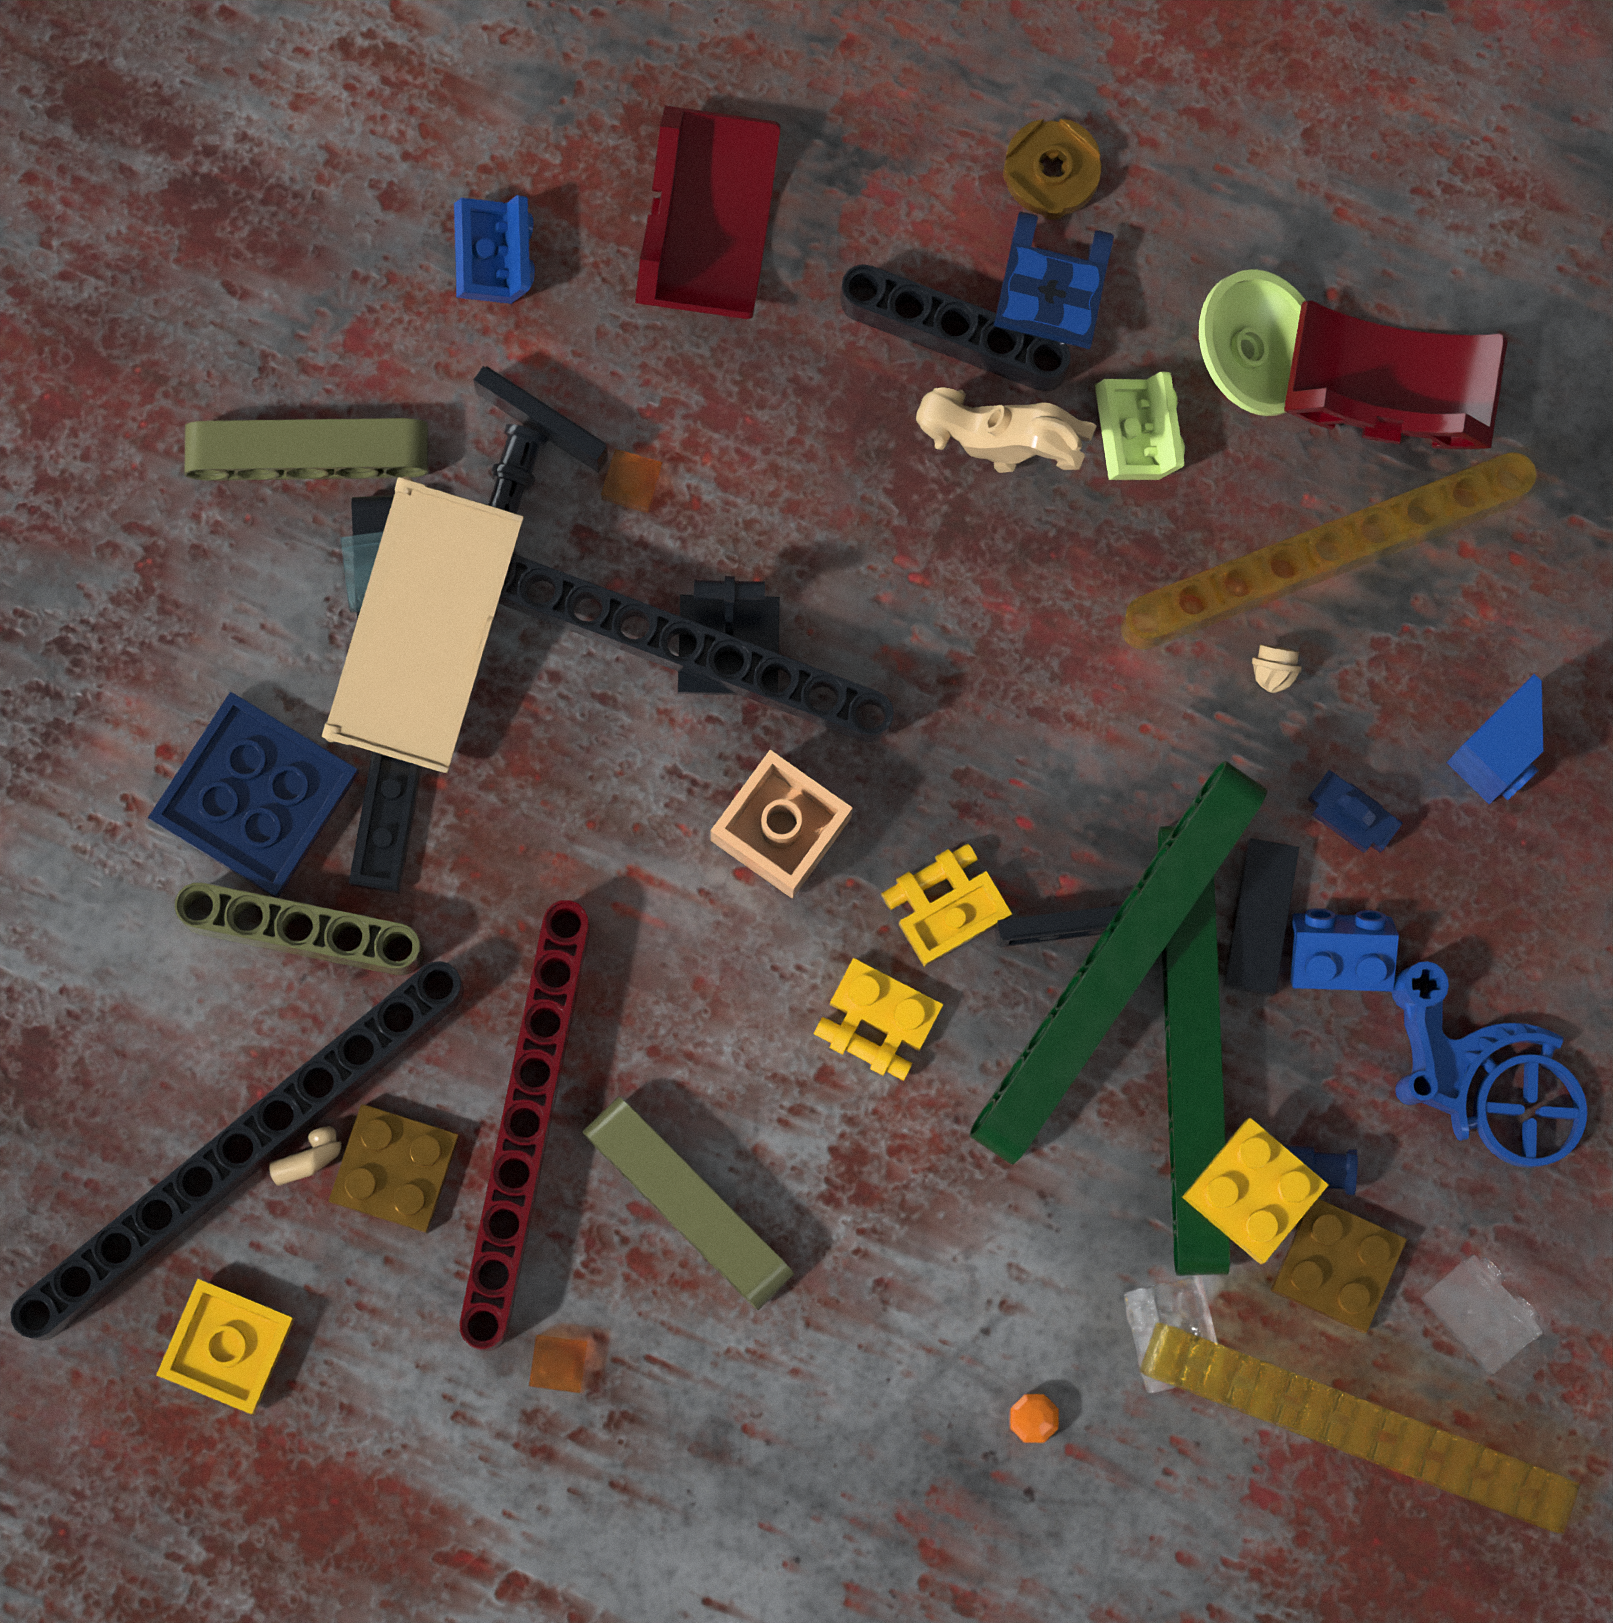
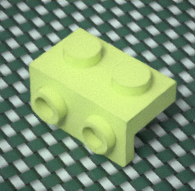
M1159 372L1148 379H1104L1095 384L1109 480H1160L1184 466L1185 445L1180 436L1176 410L1177 394L1173 389L1170 372Z

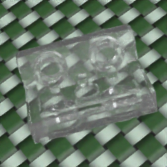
M1471 1255L1458 1263L1420 1299L1486 1373L1491 1376L1530 1341L1536 1340L1544 1332L1536 1324L1540 1320L1536 1310L1523 1297L1518 1296L1514 1299L1501 1285L1505 1281L1501 1271L1488 1258L1483 1257L1479 1260L1475 1255Z
M1201 1276L1152 1285L1125 1293L1127 1320L1132 1328L1137 1349L1139 1371L1144 1379L1146 1391L1149 1394L1225 1377Z

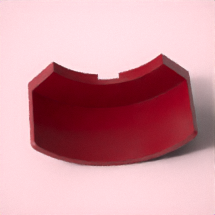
M665 105L659 129L652 191L661 192V198L653 197L651 213L648 214L639 260L635 303L742 319H751L753 317L781 127L778 122Z
M1313 300L1303 301L1284 411L1330 430L1340 423L1363 428L1362 438L1400 445L1402 435L1429 438L1432 440V448L1437 449L1491 448L1508 341L1501 334L1452 335L1400 329L1351 317L1320 305Z

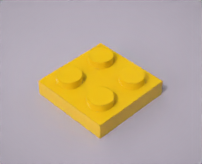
M1248 1118L1182 1198L1261 1265L1268 1260L1329 1184L1254 1120Z
M197 1279L156 1375L254 1415L295 1318Z

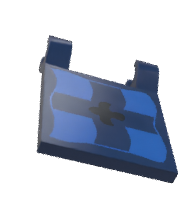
M1020 211L1013 230L994 326L1090 349L1114 235L1109 232L1096 230L1093 242L1089 248L1087 260L1031 247L1038 217L1037 215Z

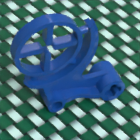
M1426 961L1418 962L1399 972L1395 977L1392 997L1395 1003L1404 1010V1026L1411 1044L1413 1067L1412 1074L1402 1077L1397 1082L1395 1087L1397 1098L1406 1105L1423 1103L1450 1114L1453 1131L1459 1141L1467 1140L1469 1138V1130L1476 1129L1485 1146L1499 1159L1511 1165L1525 1168L1540 1167L1559 1161L1568 1155L1576 1147L1585 1130L1587 1104L1584 1092L1575 1076L1561 1063L1552 1059L1554 1050L1561 1048L1564 1037L1534 1025L1503 1023L1476 1030L1459 1040L1449 1039L1445 1036L1442 1029L1443 999L1447 995L1449 988L1448 977L1444 970L1437 964ZM1420 978V984H1426L1428 993L1420 997V990H1413L1412 981ZM1533 1043L1543 1045L1540 1055H1520L1496 1064L1489 1056L1494 1051L1509 1044ZM1524 1064V1103L1531 1104L1538 1099L1539 1066L1555 1074L1564 1083L1571 1096L1573 1108L1543 1106L1535 1110V1114L1539 1118L1573 1120L1571 1132L1564 1144L1557 1151L1544 1158H1536V1119L1529 1118L1523 1121L1522 1156H1518L1503 1147L1489 1127L1486 1114L1518 1116L1525 1112V1108L1521 1104L1486 1102L1493 1082L1503 1071L1511 1066ZM1481 1065L1487 1074L1481 1080L1475 1093L1473 1116L1467 1117L1466 1101L1469 1085L1476 1070ZM1414 1082H1416L1420 1088L1419 1094L1414 1089Z

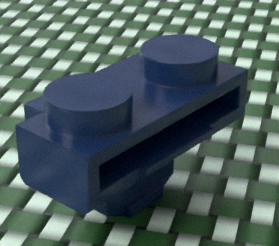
M1328 770L1307 799L1317 807L1312 813L1313 817L1363 853L1370 846L1381 853L1403 824L1383 809L1384 806L1352 783H1347L1331 770Z

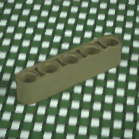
M419 419L195 421L185 425L184 475L195 480L402 478L404 476L416 478L428 474V423Z
M191 883L186 885L178 892L175 899L177 917L191 932L198 935L392 975H407L414 972L420 966L423 959V947L417 934L410 927L401 923L207 883ZM200 897L212 899L213 909L207 918L203 920H192L189 918L188 909L195 899ZM250 907L261 909L263 919L256 929L251 931L239 929L238 917L243 910ZM307 918L313 923L311 934L301 941L288 939L287 928L294 919ZM347 928H356L362 932L361 944L352 951H342L336 946V939L339 933ZM396 938H405L412 942L410 956L400 962L389 960L386 957L388 944Z
M618 1096L582 1131L584 1136L756 1310H759L794 1275V1272L622 1098Z

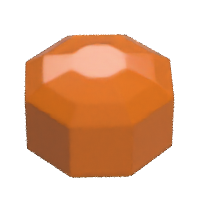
M1024 1394L1010 1408L1009 1428L1023 1443H1045L1059 1429V1409L1045 1394Z

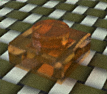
M615 449L601 491V500L649 513L663 469V462Z
M536 1335L529 1387L581 1394L588 1342Z

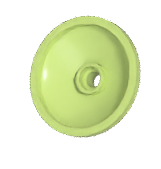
M1249 269L1234 273L1222 279L1213 287L1201 310L1199 341L1202 356L1210 376L1229 400L1250 413L1262 416H1276L1287 413L1284 411L1301 304L1306 300L1286 280L1263 270Z

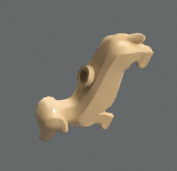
M946 387L934 388L932 392L927 393L923 397L917 411L916 421L921 429L934 439L936 449H944L951 437L959 441L970 456L994 462V468L999 473L1014 472L1017 463L1036 455L1055 459L1057 461L1056 466L1063 470H1079L1085 454L1079 451L1082 448V440L1085 442L1090 441L1097 426L1091 422L1078 420L1064 409L1044 402L1031 405L968 407L963 405L966 397L963 390L956 391Z

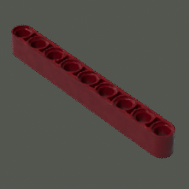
M560 900L553 903L546 910L543 917L464 1297L459 1330L463 1340L469 1346L479 1351H492L498 1348L505 1341L509 1332L590 936L588 916L578 903L571 900ZM562 915H573L581 922L579 931L570 938H561L553 932L555 920ZM552 964L565 965L571 971L569 981L559 988L547 986L542 981V975L548 966ZM543 1013L556 1015L560 1019L559 1030L551 1037L537 1036L532 1031V1024L538 1015ZM534 1062H541L550 1068L548 1081L538 1088L529 1087L522 1081L524 1069ZM523 1112L534 1113L540 1119L538 1131L528 1138L518 1137L512 1132L514 1118ZM521 1162L529 1168L528 1181L522 1187L509 1188L502 1183L501 1174L508 1164ZM502 1212H511L519 1219L517 1233L508 1239H499L491 1231L493 1218ZM492 1262L504 1264L509 1271L507 1283L498 1290L486 1289L481 1283L483 1268ZM481 1313H490L498 1321L497 1333L488 1341L475 1340L470 1332L472 1320Z

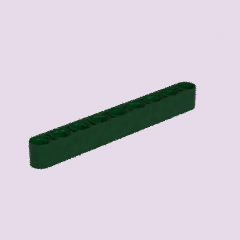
M1226 760L1222 761L1215 768L984 1106L970 1130L969 1137L1011 1165L1015 1164L1022 1157L1259 810L1267 795V788Z
M1159 826L1158 851L1175 826ZM1213 876L1162 951L1173 1252L1177 1276L1228 1275L1230 1270V1238L1182 1198L1226 1144L1215 883Z

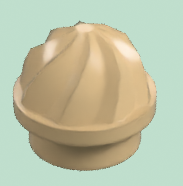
M1260 644L1258 657L1252 658L1258 684L1272 693L1280 692L1290 687L1298 674L1301 673L1302 666L1297 664L1300 652L1288 648Z

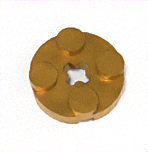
M1040 119L1022 127L1010 141L1003 177L1010 194L1022 207L1035 214H1041L1046 219L1055 220L1060 219L1065 214L1079 210L1095 194L1101 175L1100 151L1093 136L1076 122L1066 119H1060L1059 122H1043L1044 119ZM1044 158L1051 162L1057 158L1061 159L1064 162L1061 167L1063 175L1060 177L1054 175L1051 177L1046 176L1043 173L1044 166L1041 161Z

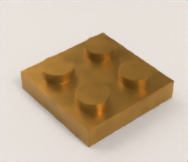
M361 1104L329 1202L428 1233L460 1136Z
M1317 1199L1301 1218L1270 1291L1361 1333H1367L1407 1239L1323 1200Z

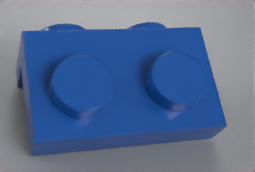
M516 195L509 202L504 203L461 197L454 203L456 298L512 304L529 291L535 276L534 262L529 259V240L533 232V216L528 212L527 196Z
M1321 908L1309 909L1305 913L1292 914V927L1294 931L1290 979L1292 988L1394 992L1399 935L1392 917L1373 910H1362L1357 912L1356 915H1336L1333 911Z

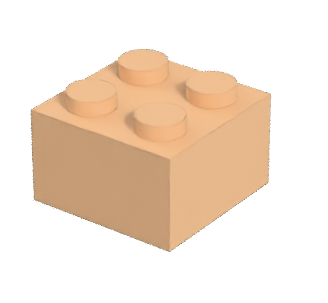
M769 750L711 829V841L793 899L850 821L853 808L775 752Z

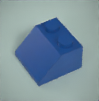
M1533 674L1446 762L1488 804L1493 802L1500 794L1508 801L1539 771L1532 762L1543 752L1542 680Z

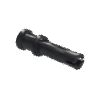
M507 424L504 430L507 439L500 461L494 464L491 470L492 478L496 482L488 505L517 514L524 490H529L530 486L534 485L536 478L532 475L540 447L546 446L548 438L533 429L515 424Z

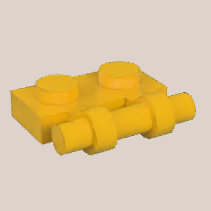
M968 843L953 852L947 849L936 855V862L913 875L910 871L896 878V885L881 893L890 910L906 901L913 908L914 913L900 920L899 926L924 967L995 927L997 920L1009 919L1012 916L1011 911L987 871L970 881L966 877L962 869L978 861L975 852ZM947 879L954 890L929 903L923 892Z
M853 958L830 1001L831 1006L847 1015L841 1025L822 1017L814 1035L830 1042V1049L842 1055L847 1051L872 1064L870 1067L872 1071L882 1076L887 1072L904 1081L913 1063L895 1054L902 1042L920 1051L943 1004ZM860 1022L887 1034L882 1046L855 1033Z

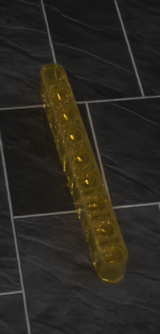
M1515 452L1503 454L1139 596L1130 603L1121 623L1122 637L1133 648L1141 650L1151 649L1512 508L1524 499L1534 485L1537 475L1535 466L1523 454ZM1507 471L1516 475L1520 481V489L1513 490L1503 486L1499 480V472ZM1456 489L1469 491L1475 499V506L1464 507L1458 504L1454 499L1453 491ZM1416 506L1426 510L1430 517V523L1419 525L1413 522L1408 515V508ZM1367 524L1377 525L1384 532L1385 541L1380 543L1369 541L1363 534L1362 526ZM1320 542L1332 543L1339 550L1340 558L1334 561L1325 560L1317 552L1316 544ZM1278 559L1286 560L1294 568L1295 575L1292 578H1280L1274 574L1270 563ZM1231 577L1241 578L1248 585L1249 594L1241 597L1232 595L1225 587V580ZM1185 595L1197 597L1202 602L1204 611L1195 615L1186 613L1179 605V598ZM1138 613H1148L1157 621L1158 629L1149 633L1142 632L1133 624L1132 617Z
M1160 1322L1155 1324L1139 1369L1141 1374L1559 1534H1565L1580 1489L1579 1483Z

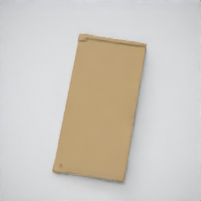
M404 476L402 478L398 477L396 482L395 495L327 723H325L321 737L331 743L339 742L345 745H353L429 769L448 773L524 516L427 487V485L414 482L410 477Z

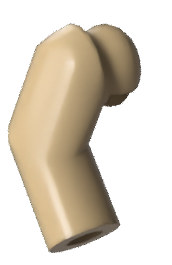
M331 1126L312 1130L308 1136L312 1149L272 1161L270 1163V1174L274 1183L280 1186L312 1176L334 1160L341 1150V1142H337L336 1130Z

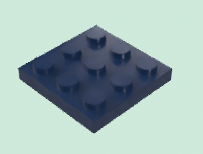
M230 691L149 814L148 819L266 893L279 898L353 784L359 771L354 766Z

